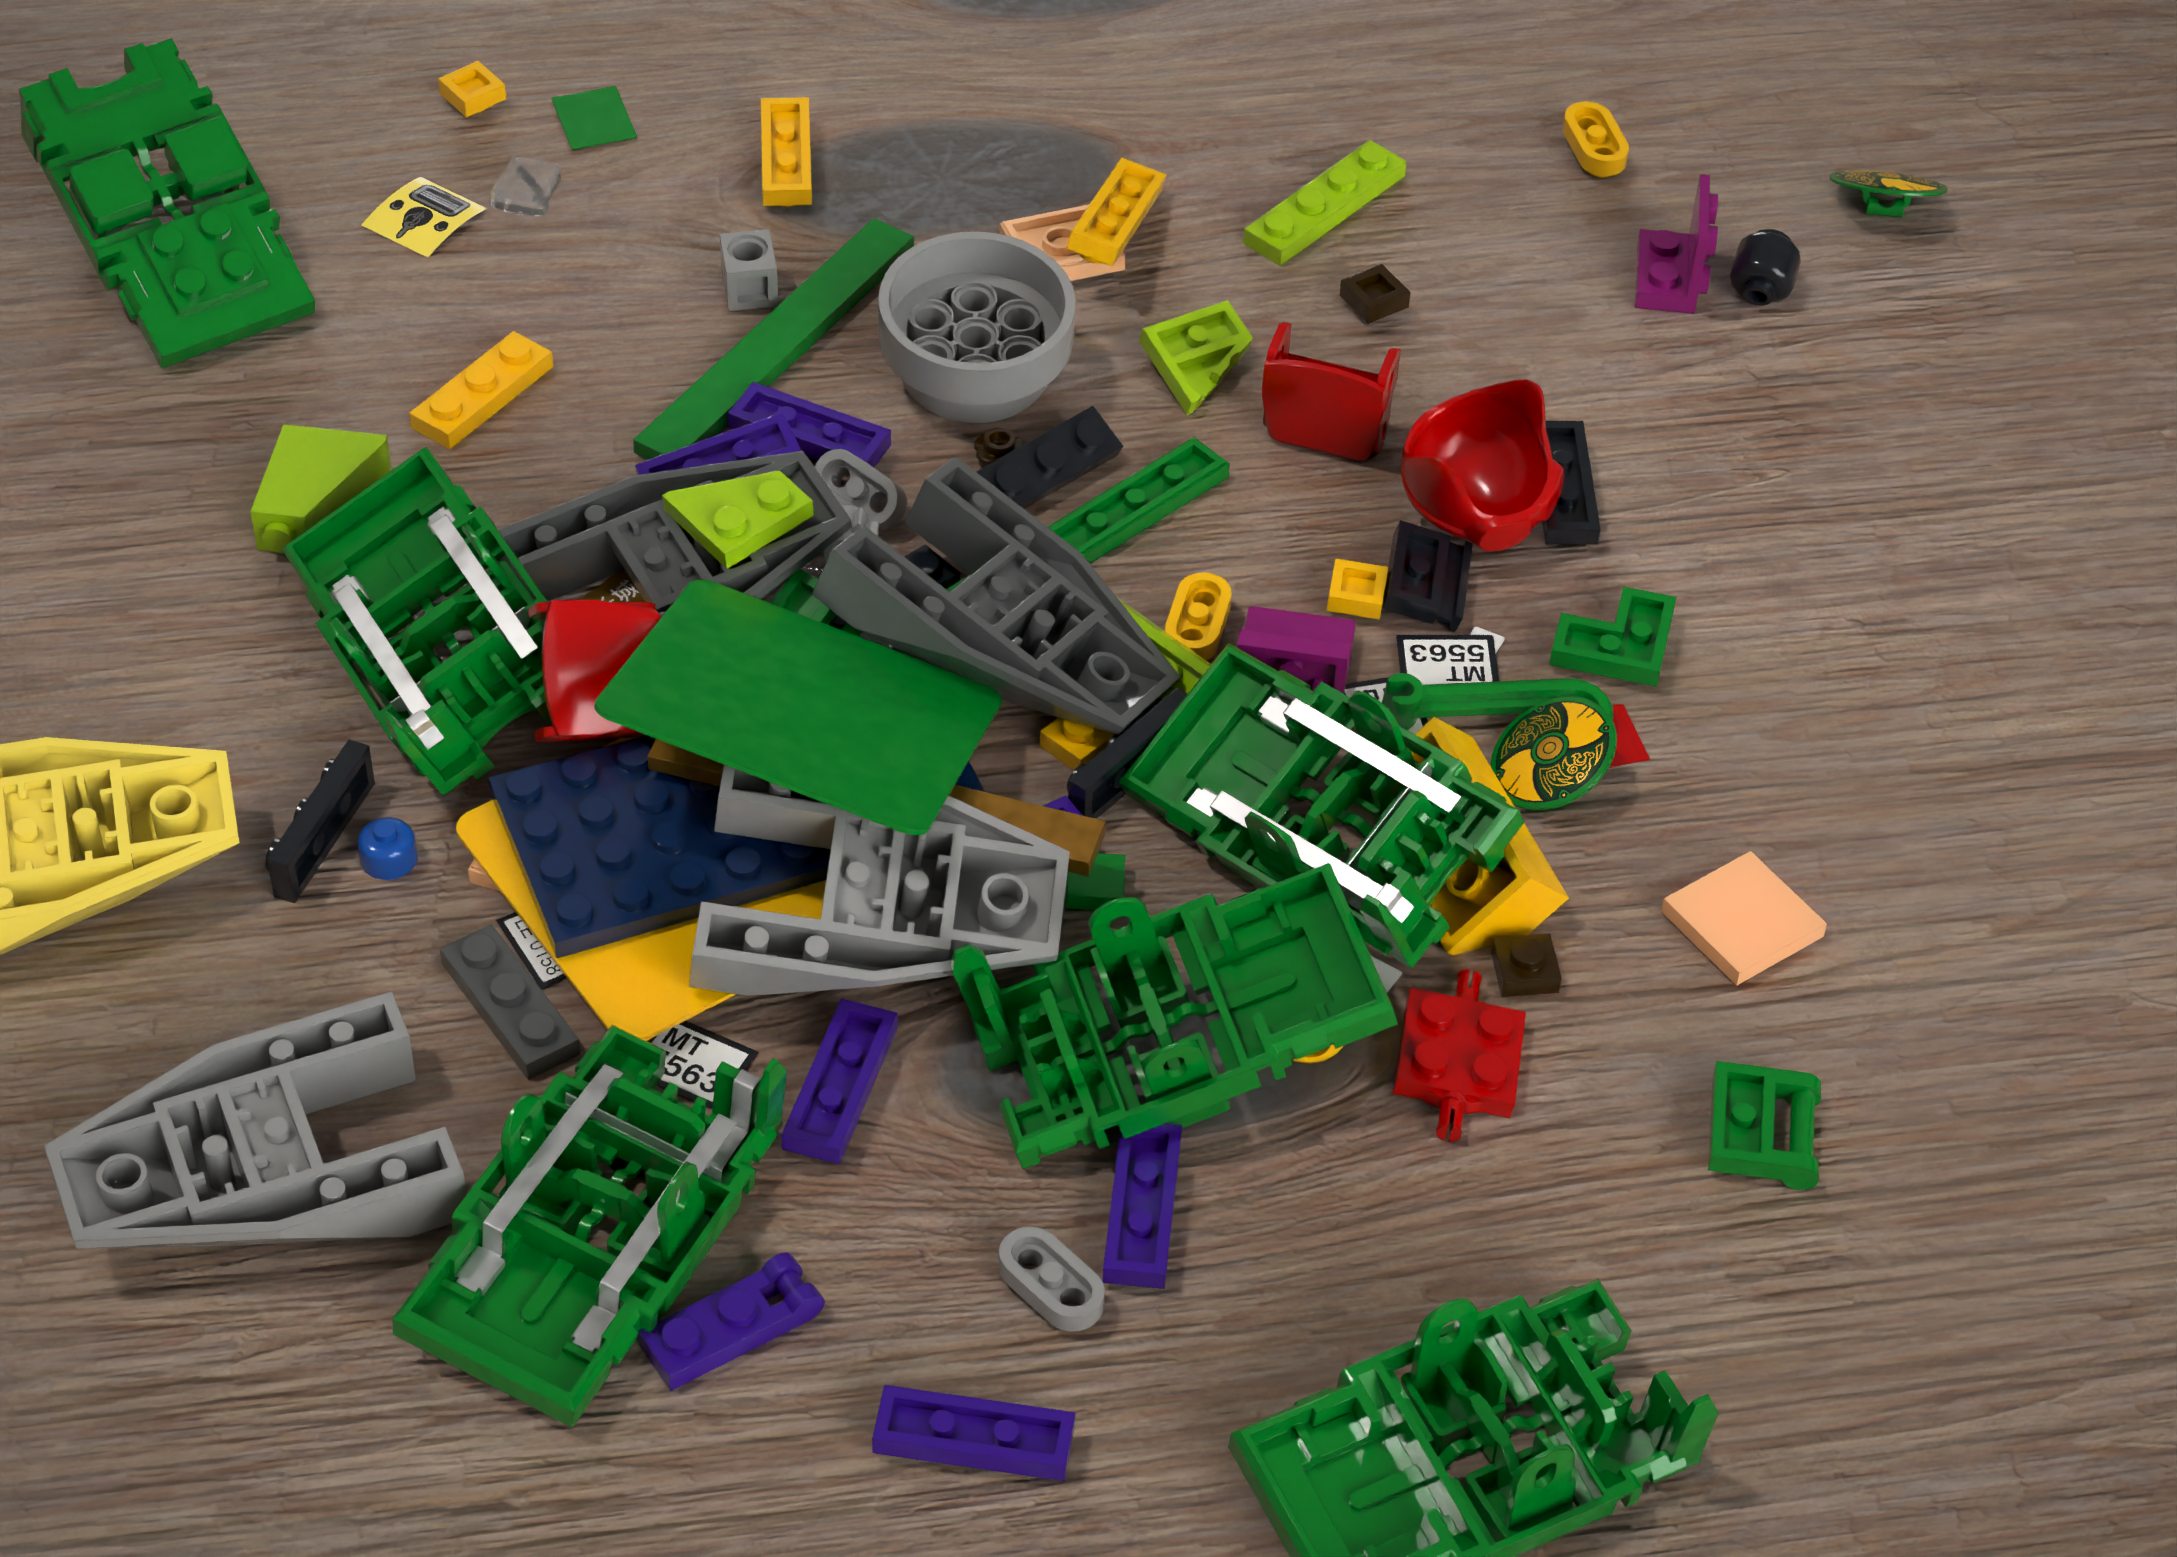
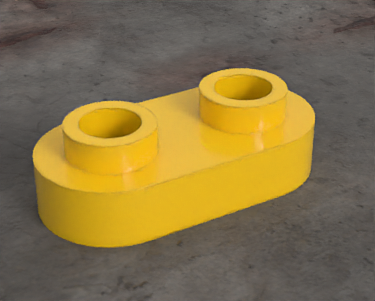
M1583 101L1570 105L1565 111L1562 131L1581 167L1593 176L1600 178L1621 173L1627 164L1629 144L1611 112L1603 105L1595 102Z
M1205 572L1194 573L1185 577L1177 588L1165 624V632L1206 661L1216 654L1230 613L1232 591L1228 582L1216 574Z

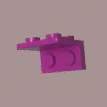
M1699 175L1689 234L1669 230L1640 229L1637 242L1635 308L1695 314L1698 294H1707L1711 266L1704 264V262H1708L1709 256L1715 255L1718 226L1709 225L1715 224L1718 208V194L1710 193V175Z
M1252 606L1248 608L1245 628L1240 629L1237 648L1277 671L1285 670L1309 684L1312 691L1316 689L1320 682H1324L1345 694L1356 623L1351 619Z

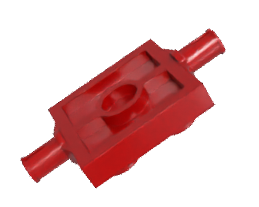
M1470 969L1461 970L1457 974L1455 996L1410 987L1405 1005L1392 1093L1420 1099L1439 1108L1436 1136L1444 1141L1450 1122L1448 1142H1454L1461 1138L1463 1114L1481 1112L1510 1119L1516 1101L1526 1012L1479 1001L1482 976L1474 970L1468 987Z

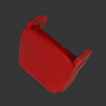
M1286 322L1279 323L1268 348L1263 370V425L1267 427L1269 436L1278 442L1357 461L1368 459L1372 452L1379 453L1383 447L1388 430L1392 395L1398 379L1401 349L1393 347L1389 349L1379 374L1289 353L1292 324Z
M552 600L550 602H539L529 607V619L545 620L542 641V673L546 703L553 725L536 730L535 742H584L605 738H636L646 736L643 733L604 719L595 711L594 705L600 693L661 619V615L656 611L655 604L649 602H606L599 600Z

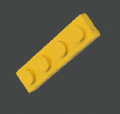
M1121 157L1072 229L1066 249L1079 253V256L1087 262L1114 266L1161 193L1167 174Z

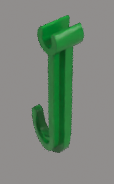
M1407 673L1393 674L1387 679L1382 704L1394 715L1399 726L1406 730L1415 725L1417 718L1518 714L1539 703L1561 697H1579L1593 701L1600 705L1613 721V706L1608 696L1597 686L1589 682L1570 678L1422 685L1421 681L1415 676Z

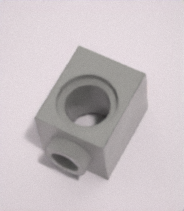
M770 230L720 234L721 272L728 311L777 307V265Z

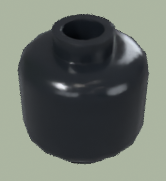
M1762 229L1743 238L1737 247L1730 272L1731 284L1751 304L1764 306L1771 302H1780L1787 298L1794 288L1801 262L1800 251L1789 236L1781 231Z

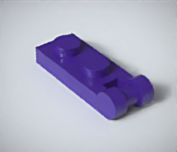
M784 1252L770 1258L760 1271L658 1321L651 1333L643 1329L638 1331L639 1345L666 1386L672 1391L810 1321L821 1312L825 1301L813 1284L804 1283L801 1279L802 1268L793 1255ZM781 1293L785 1299L771 1307L767 1300Z

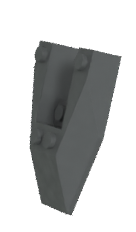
M804 451L632 476L499 531L548 601L625 570L645 602L654 603L656 611H658L662 618L687 585L694 580L713 581L764 600L784 584L791 575L802 569L852 528L850 517ZM780 470L813 500L814 516L726 569L664 511L662 495L668 491ZM507 555L499 559L498 562H508V564L512 567L515 573L522 580V582L524 583L528 591L531 593L533 598L536 600V597L529 589L523 578L520 576L514 565L511 563Z
M956 456L925 479L905 524L971 576L949 592L871 530L862 526L832 549L812 593L815 598L855 629L929 664L992 687L1000 693L1004 700L1116 735L1122 734L1144 714L1151 704L1157 702L1171 690L1181 677L1078 550Z

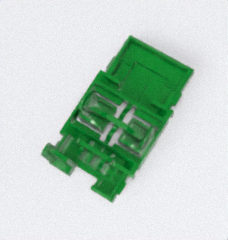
M1330 863L1238 896L1221 905H1217L1214 895L1208 894L1151 917L1145 904L1140 899L1125 897L1111 900L1096 909L1088 920L1093 939L1058 952L1057 961L1032 964L1035 973L1034 977L1021 982L1018 981L1003 988H999L984 952L970 944L954 950L949 964L971 1013L970 1018L989 1071L1019 1060L1032 1100L1013 1107L1008 1097L1002 1100L999 1107L1022 1169L1041 1163L1040 1157L1049 1156L1077 1145L1081 1141L1084 1146L1096 1141L1099 1149L1110 1144L1105 1129L1116 1125L1119 1126L1124 1139L1165 1123L1182 1125V1128L1228 1111L1230 1109L1228 1099L1261 1087L1256 1073L1258 1070L1270 1066L1275 1080L1286 1077L1284 1068L1292 1066L1291 1060H1297L1326 1049L1334 1044L1336 1049L1398 1025L1392 1004ZM1125 916L1130 919L1129 925L1117 930L1110 928V923L1118 917ZM1173 936L1196 996L1211 991L1213 1001L1205 1004L1190 1002L1166 938ZM1093 966L1097 967L1106 994L1121 1028L1113 1039L1101 1043L1098 1034L1112 1029L1090 970V967ZM1219 1013L1220 1018L1207 1022L1226 1072L1219 1075L1202 1033H1194L1173 1041L1169 1028L1181 1023L1188 1016L1208 1017ZM1155 1034L1159 1045L1156 1049L1138 1055L1134 1045L1127 1047L1148 1102L1141 1105L1123 1056L1109 1061L1107 1056L1121 1050L1131 1038H1143Z
M1598 1278L1579 1287L1572 1285L1541 1298L1538 1304L1529 1307L1522 1295L1480 1312L1477 1311L1473 1302L1468 1299L1459 1298L1448 1301L1427 1315L1419 1326L1416 1339L1344 1368L1340 1372L1336 1389H1324L1296 1401L1291 1408L1231 1432L1228 1448L1290 1557H1515L1612 1514L1619 1499L1625 1507L1637 1503L1645 1481L1650 1480L1652 1484L1701 1462V1454L1719 1413L1708 1394L1692 1400L1688 1405L1666 1370L1654 1374L1640 1412L1633 1413L1630 1406L1634 1397L1629 1390L1622 1393L1619 1391L1613 1381L1616 1371L1613 1364L1610 1362L1603 1365L1601 1362L1625 1350L1632 1330ZM1453 1320H1454V1323L1449 1324V1325H1447V1326H1444V1325H1446L1447 1323H1449L1450 1321H1453ZM1412 1363L1411 1371L1403 1374L1400 1382L1394 1371ZM1506 1392L1516 1408L1530 1403L1536 1415L1529 1418L1516 1415L1503 1423L1506 1410ZM1543 1427L1546 1429L1549 1437L1541 1430L1535 1433L1533 1447L1516 1453L1513 1442L1510 1439L1512 1434L1520 1429L1528 1432H1533ZM1483 1450L1491 1464L1467 1474L1464 1488L1457 1477L1450 1478L1445 1469L1460 1455L1473 1454Z

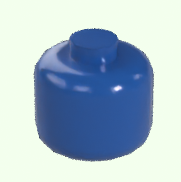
M386 817L371 821L361 830L358 836L360 864L365 873L373 878L381 880L397 879L408 874L418 860L415 834L411 827L400 819Z

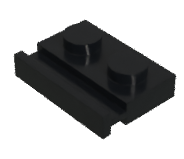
M1400 520L1393 534L1382 609L1433 624L1435 619L1449 623V630L1456 632L1464 614L1473 543L1465 541L1464 545L1461 546L1450 542L1449 535Z

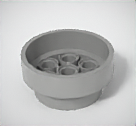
M958 232L938 236L919 243L904 252L885 273L880 285L878 299L879 346L885 361L892 371L903 380L909 394L917 403L930 412L950 420L966 423H987L1003 420L1030 407L1040 397L1045 386L1053 381L1067 364L1071 355L1074 337L1076 301L1074 289L1065 271L1052 257L1023 240L990 232Z

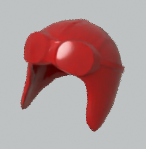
M1528 379L1512 380L1473 389L1470 392L1450 398L1424 412L1415 421L1407 435L1403 446L1400 468L1406 495L1421 516L1437 528L1470 541L1487 552L1501 551L1517 545L1531 533L1532 528L1539 522L1548 520L1559 500L1565 474L1564 468L1552 457L1546 431L1543 391L1537 383Z

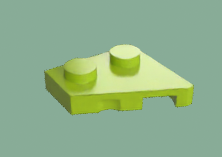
M1226 300L1142 329L1138 341L1186 415H1188L1200 406L1249 350L1253 337L1230 302Z
M780 470L668 491L662 495L664 511L726 569L814 516L813 500Z

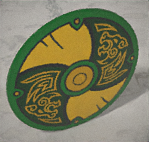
M1839 171L1830 174L1832 182L1861 190L1862 199L1866 203L1865 214L1902 218L1904 209L1910 205L1913 196H1937L1947 192V187L1941 183L1900 173ZM1870 192L1902 195L1903 198H1895L1891 203L1883 205L1878 202L1877 196L1870 195Z
M1561 697L1547 700L1526 710L1509 724L1494 747L1490 766L1514 806L1526 810H1548L1561 807L1586 794L1607 772L1616 751V728L1609 714L1593 701L1579 697Z

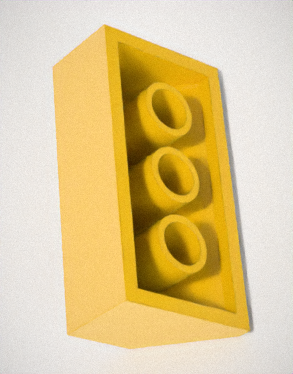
M1433 717L1415 734L1462 761L1467 766L1472 777V783L1479 782L1504 796L1507 800L1506 803L1514 807L1473 737L1436 717ZM1412 752L1413 759L1420 765L1424 758ZM1525 823L1503 850L1505 856L1492 873L1467 859L1449 877L1434 898L1430 907L1440 912L1450 926L1440 939L1446 953L1455 956L1491 946L1493 937L1528 935L1569 899Z

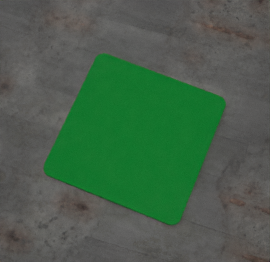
M694 580L682 591L595 701L594 709L604 719L896 831L909 835H923L930 830L1000 708L1002 696L992 687L719 583L709 580Z

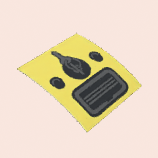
M419 177L389 196L368 216L361 226L429 258L435 249L458 227L487 208Z

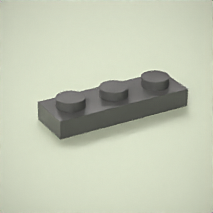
M492 924L439 948L442 965L528 1080L580 1055L578 1037Z

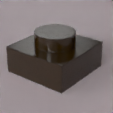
M1383 264L1341 280L1340 296L1367 324L1409 307L1411 292Z
M1550 933L1493 937L1491 955L1501 997L1559 993L1562 977Z

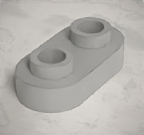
M834 449L826 452L817 461L815 469L841 506L851 505L864 508L863 511L867 514L869 522H879V531L894 527L903 518L907 507V497L902 486L860 457L844 449ZM850 473V479L845 486L841 487L843 476ZM888 498L886 507L879 513L881 501Z
M1028 1226L1015 1229L1004 1237L999 1247V1273L1002 1279L1050 1324L1065 1331H1081L1093 1326L1100 1319L1104 1309L1105 1294L1101 1278L1052 1233L1039 1227ZM1025 1264H1034L1037 1265L1038 1268L1028 1270L1022 1268L1021 1266ZM1068 1302H1076L1080 1304V1306H1067L1064 1304Z

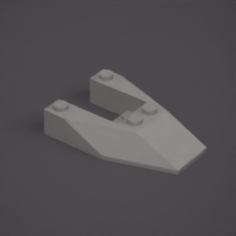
M724 765L714 832L831 849L821 919L701 901L692 954L689 987L752 996L876 987L953 976L949 965L953 952L969 944L984 952L991 970L1057 961L1070 851L951 796L947 798L927 833L923 835H909Z
M392 991L213 1044L44 1145L75 1247H215L411 1237L452 1224V1215L467 1195L464 1173L446 1127L323 1164L306 1114L416 1081L410 1037Z

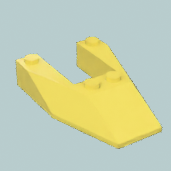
M50 737L0 744V955L128 902L239 844L226 751Z

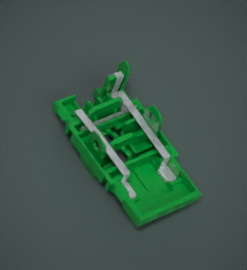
M1228 643L1171 714L1159 732L1128 768L1120 780L1122 789L1126 795L1158 813L1168 823L1189 836L1199 835L1195 842L1203 854L1209 858L1216 855L1221 865L1258 888L1273 885L1330 863L1364 942L1385 956L1392 953L1399 962L1412 969L1432 943L1436 945L1450 927L1442 914L1430 907L1442 886L1467 859L1492 873L1505 856L1503 850L1524 824L1519 809L1506 803L1507 800L1504 796L1479 782L1472 783V777L1467 766L1462 761L1399 726L1390 710L1373 696L1365 692L1356 691L1351 697H1348L1324 682H1320L1316 689L1312 691L1309 684L1285 670L1277 671ZM1341 748L1348 751L1324 779L1326 790L1322 795L1315 789H1303L1300 787L1307 777L1316 781ZM1412 752L1424 758L1420 765L1413 759ZM1292 797L1298 801L1308 800L1313 804L1305 819L1299 815H1293L1284 826H1281L1291 813L1290 808L1285 805ZM1337 821L1345 826H1352L1364 838L1358 848L1355 847L1351 854L1347 844L1342 841L1339 832L1333 829L1331 833H1328Z
M612 1024L602 1039L594 1042L575 1067L576 1073L573 1077L559 1072L540 1098L527 1093L515 1103L504 1124L501 1135V1150L452 1215L453 1235L446 1239L428 1263L429 1270L392 1318L393 1335L573 1428L610 1375L612 1364H620L638 1338V1331L642 1329L650 1333L657 1325L658 1313L661 1315L667 1313L741 1206L742 1193L749 1194L754 1187L756 1169L751 1167L753 1161L760 1162L783 1125L782 1113L787 1070L778 1060L772 1058L764 1069L761 1079L748 1071L739 1070L722 1061L716 1069L713 1109L710 1116L705 1114V1099L698 1096L691 1108L677 1101V1085L670 1082L663 1093L654 1089L665 1074L666 1050ZM616 1157L629 1162L625 1169L617 1170L611 1180L602 1177V1170L597 1165L598 1160L611 1166ZM643 1169L647 1171L645 1173L647 1189L643 1190L637 1197L623 1185L626 1180L635 1179ZM505 1175L506 1185L500 1191L498 1197L492 1191ZM605 1215L620 1221L607 1239L608 1252L587 1243L591 1229Z

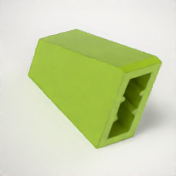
M283 424L250 511L257 550L284 553L282 548L389 473L392 470L387 435Z

